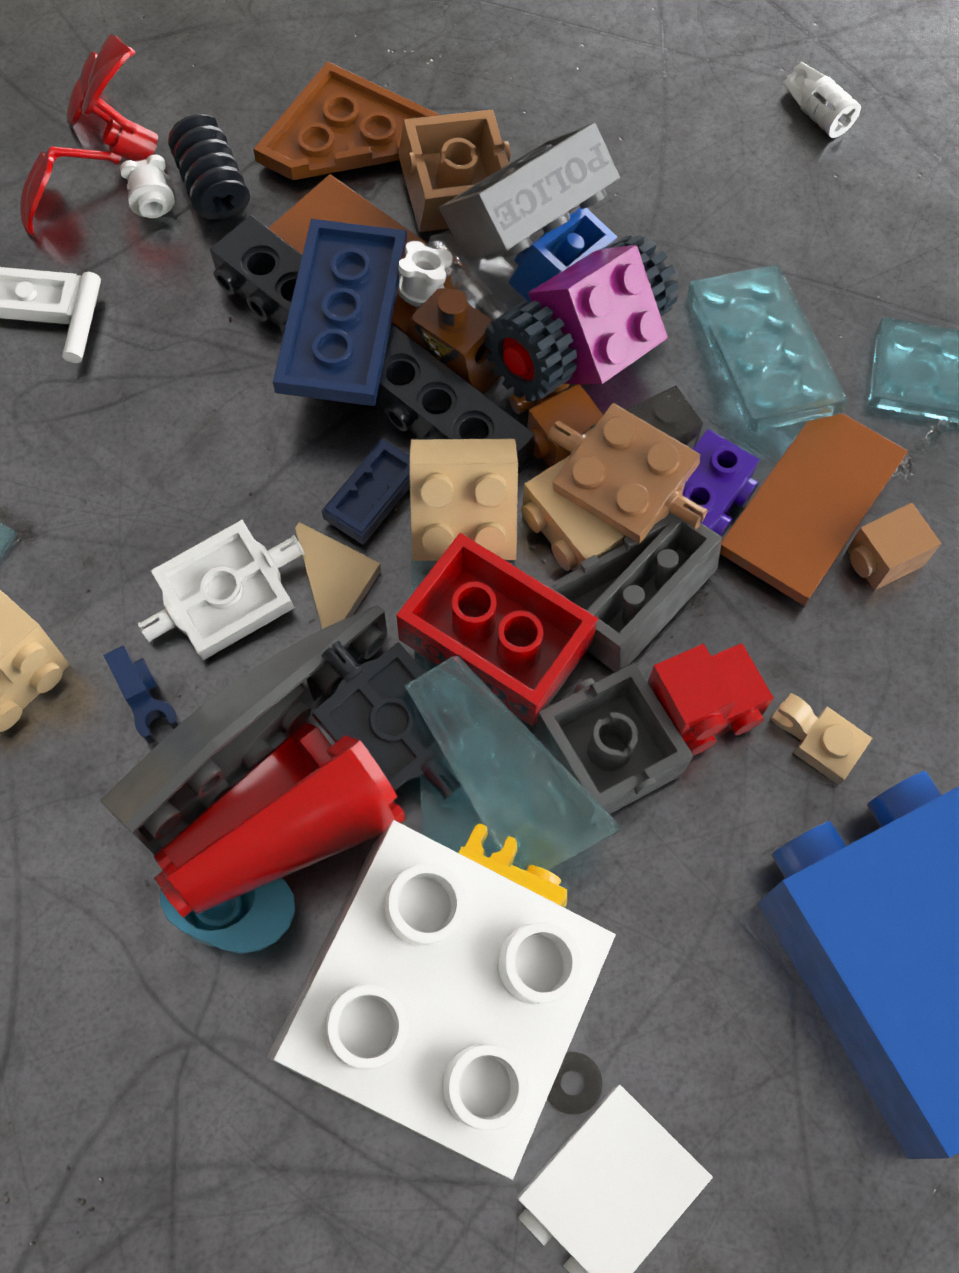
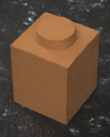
M909 503L862 526L847 548V552L850 554V561L858 575L866 578L875 591L925 566L942 543L914 504Z

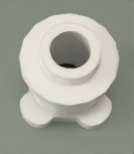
M150 155L147 159L136 162L127 160L120 166L121 176L128 180L129 207L135 214L142 217H161L169 212L175 203L174 193L171 190V177L165 174V160L160 155Z
M411 241L406 244V258L399 261L398 270L402 275L400 277L398 293L401 298L412 306L421 307L437 289L445 288L443 285L446 279L445 268L451 266L453 257L446 249L436 250L424 246L419 241Z

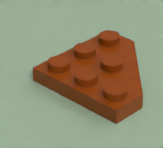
M327 61L254 147V156L257 163L291 180L400 160L398 154L404 119L438 116L439 114Z

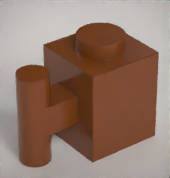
M563 384L539 401L536 399L533 402L526 401L525 396L522 398L514 395L509 397L510 404L517 414L534 406V408L529 410L527 429L535 434L533 455L537 459L543 458L549 467H552L571 454L570 451L548 440V433L552 426L555 428L554 423L560 420L565 425L584 435L595 427L603 416L602 412L580 384H576L567 389L569 384Z

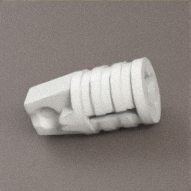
M800 62L783 82L800 105L801 110L806 115H809L831 138L844 134L859 116L861 106L856 100L852 99L830 77L821 74L803 62ZM828 102L835 108L833 112L825 106ZM842 115L846 118L844 122L839 119Z

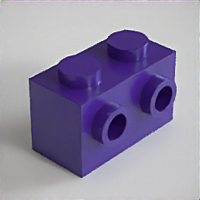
M707 429L693 448L694 451L701 454L700 464L685 483L682 495L701 507L708 509L703 522L700 521V523L723 537L733 518L728 516V513L735 504L743 508L759 484L752 477L760 459L712 430Z

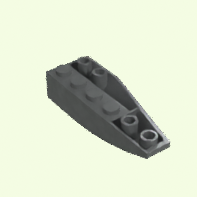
M375 605L327 626L273 655L226 686L183 720L118 782L100 802L155 855L229 790L247 770L250 771L272 752V746L286 732L291 734L302 726L311 715V707L324 694L330 696L336 692L342 678L325 658L321 656L327 648H332V644L340 641L356 662L362 656L365 659L370 658L381 648L386 640L387 633L385 611L378 605Z

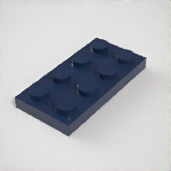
M311 219L273 378L275 393L375 406L401 273L398 270L399 261L405 257L407 230Z

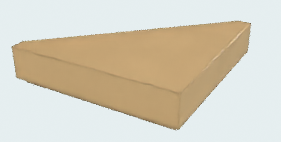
M299 522L295 529L298 541L305 552V555L302 556L323 629L353 616L380 574L381 565L379 562Z

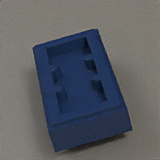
M381 439L321 510L323 519L364 545L409 490L410 456L384 439Z

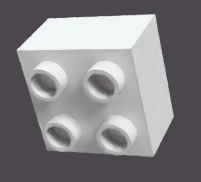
M393 820L374 842L266 1058L489 1170L513 1180L616 934Z

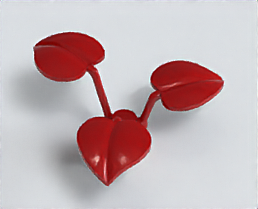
M113 34L107 37L98 54L91 51L81 71V77L78 78L71 92L67 108V123L72 126L76 125L81 114L90 116L91 112L108 123L103 134L102 143L109 146V152L51 146L46 153L41 152L26 178L20 200L21 221L26 232L30 235L35 236L33 218L50 178L53 163L57 158L74 157L106 160L119 165L121 158L136 162L154 155L158 134L126 119L100 98L101 93L114 74L129 57L135 54L131 47L124 44L119 37Z

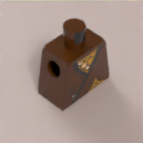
M437 289L410 318L407 336L483 395L501 376L500 374L496 377L492 371L497 366L495 362H488L486 353L491 351V349L484 346V339L488 336L485 333L486 327L493 320L468 304L467 296L458 289Z

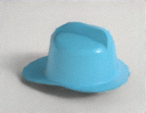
M282 878L199 914L192 910L184 918L160 890V905L167 920L180 931L188 934L198 943L240 954L260 951L277 942L289 929L295 914L294 894Z

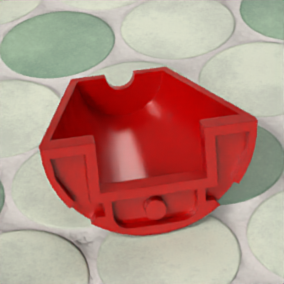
M304 723L153 856L162 869L154 877V880L161 887L160 890L183 918L192 910L199 914L380 836L393 820L400 824L405 821V813L393 801L397 798L394 789L361 740L343 736L335 744L331 745L317 726Z

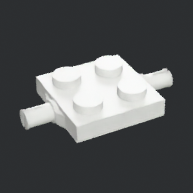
M240 520L151 570L162 589L165 609L142 622H138V626L149 643L177 626L181 632L189 637L202 660H205L295 608L281 584L278 568L301 555H305V552L295 535L267 551L265 546L253 538L243 520Z

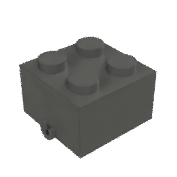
M635 662L598 682H595L593 678L581 682L575 687V694L538 713L535 734L589 825L683 775L693 758L690 749ZM590 686V689L583 692V689Z

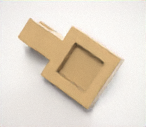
M792 693L780 704L770 718L777 726L801 740L793 753L837 785L846 779L873 739L828 706L816 717L811 707L803 699Z

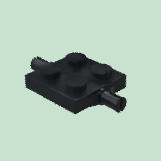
M340 641L332 644V648L329 647L322 653L321 656L325 658L342 678V681L336 692L312 712V716L335 743L343 736L361 740L394 791L406 781L421 777L422 775L439 792L443 800H446L462 786L440 759L444 756L448 746L471 725L399 641L378 659L361 665L354 660Z

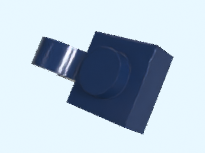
M124 645L104 654V658L134 714L136 730L145 742L150 744L155 741L150 732V724L155 718H167L173 729L181 723L179 716L169 703L152 698L149 690L158 685L144 658L134 662Z

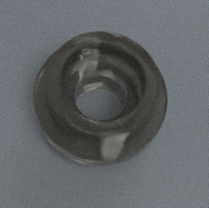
M566 1052L547 1097L548 1102L559 1112L568 1115H577L590 1110L597 1103L602 1092V1076L598 1066L591 1058L582 1053ZM575 1072L581 1077L583 1088L578 1095H568L563 1091L561 1079L565 1073Z

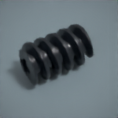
M195 114L184 117L175 123L169 133L168 145L175 164L179 169L181 179L184 182L186 192L190 197L193 209L200 216L216 220L231 218L242 212L249 203L250 193L244 183L242 173L239 172L238 163L233 158L232 149L228 145L226 135L218 128L216 119L205 114Z

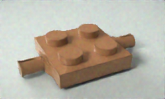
M615 403L611 404L595 427L584 435L565 425L560 420L554 423L555 428L551 427L548 433V440L571 452L569 461L552 481L554 491L640 544L652 527L670 513L688 523L694 529H697L700 526V521L703 522L708 509L701 507L682 495L685 483L700 464L701 454Z

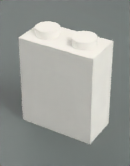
M618 1085L607 1094L516 1197L526 1208L519 1215L518 1219L544 1246L553 1237L571 1255L563 1265L569 1273H633L710 1182L713 1176L621 1085Z

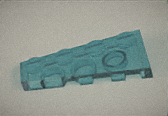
M459 656L451 657L405 685L482 822L487 826L488 832L499 851L504 847L508 836L516 839L518 851L512 862L513 866L525 871L529 865L550 870L620 831L622 827Z

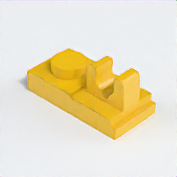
M477 824L474 827L465 847L461 846L459 854L564 908L566 907L567 889L559 886L561 879L558 876L534 865H529L526 871L512 865L518 851L515 838L508 836L504 847L499 852L492 853L488 858L483 848V843L488 836V828L483 824Z

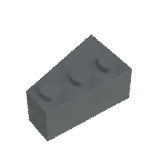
M669 514L652 527L640 544L626 537L622 546L599 558L593 555L581 562V568L555 582L550 578L542 584L598 618L593 642L587 652L611 670L617 672L629 666L717 570L722 537L702 523H700L697 529H694L688 523L673 514Z

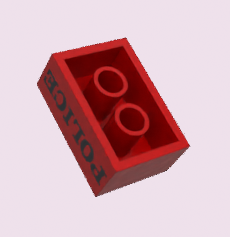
M462 533L458 534L396 615L399 641L532 727L537 722L538 713L548 707L591 646L598 622L596 616Z

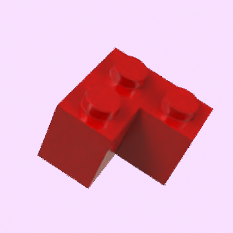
M703 643L655 664L647 682L693 756L712 747L717 742L715 737L730 730H733L735 735H740L760 725L764 721L762 715L774 699L743 643L713 656L710 655Z

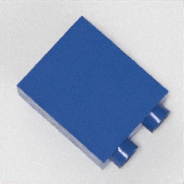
M925 770L894 785L867 803V807L881 827L878 830L847 846L832 821H828L801 834L773 852L771 856L785 879L757 904L907 1158L944 1159L951 1158L959 1153V786L942 795Z

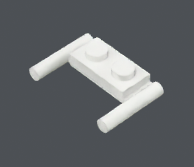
M0 267V318L70 324L62 357L68 362L80 363L82 362L101 278L92 272H84L80 276L73 273Z

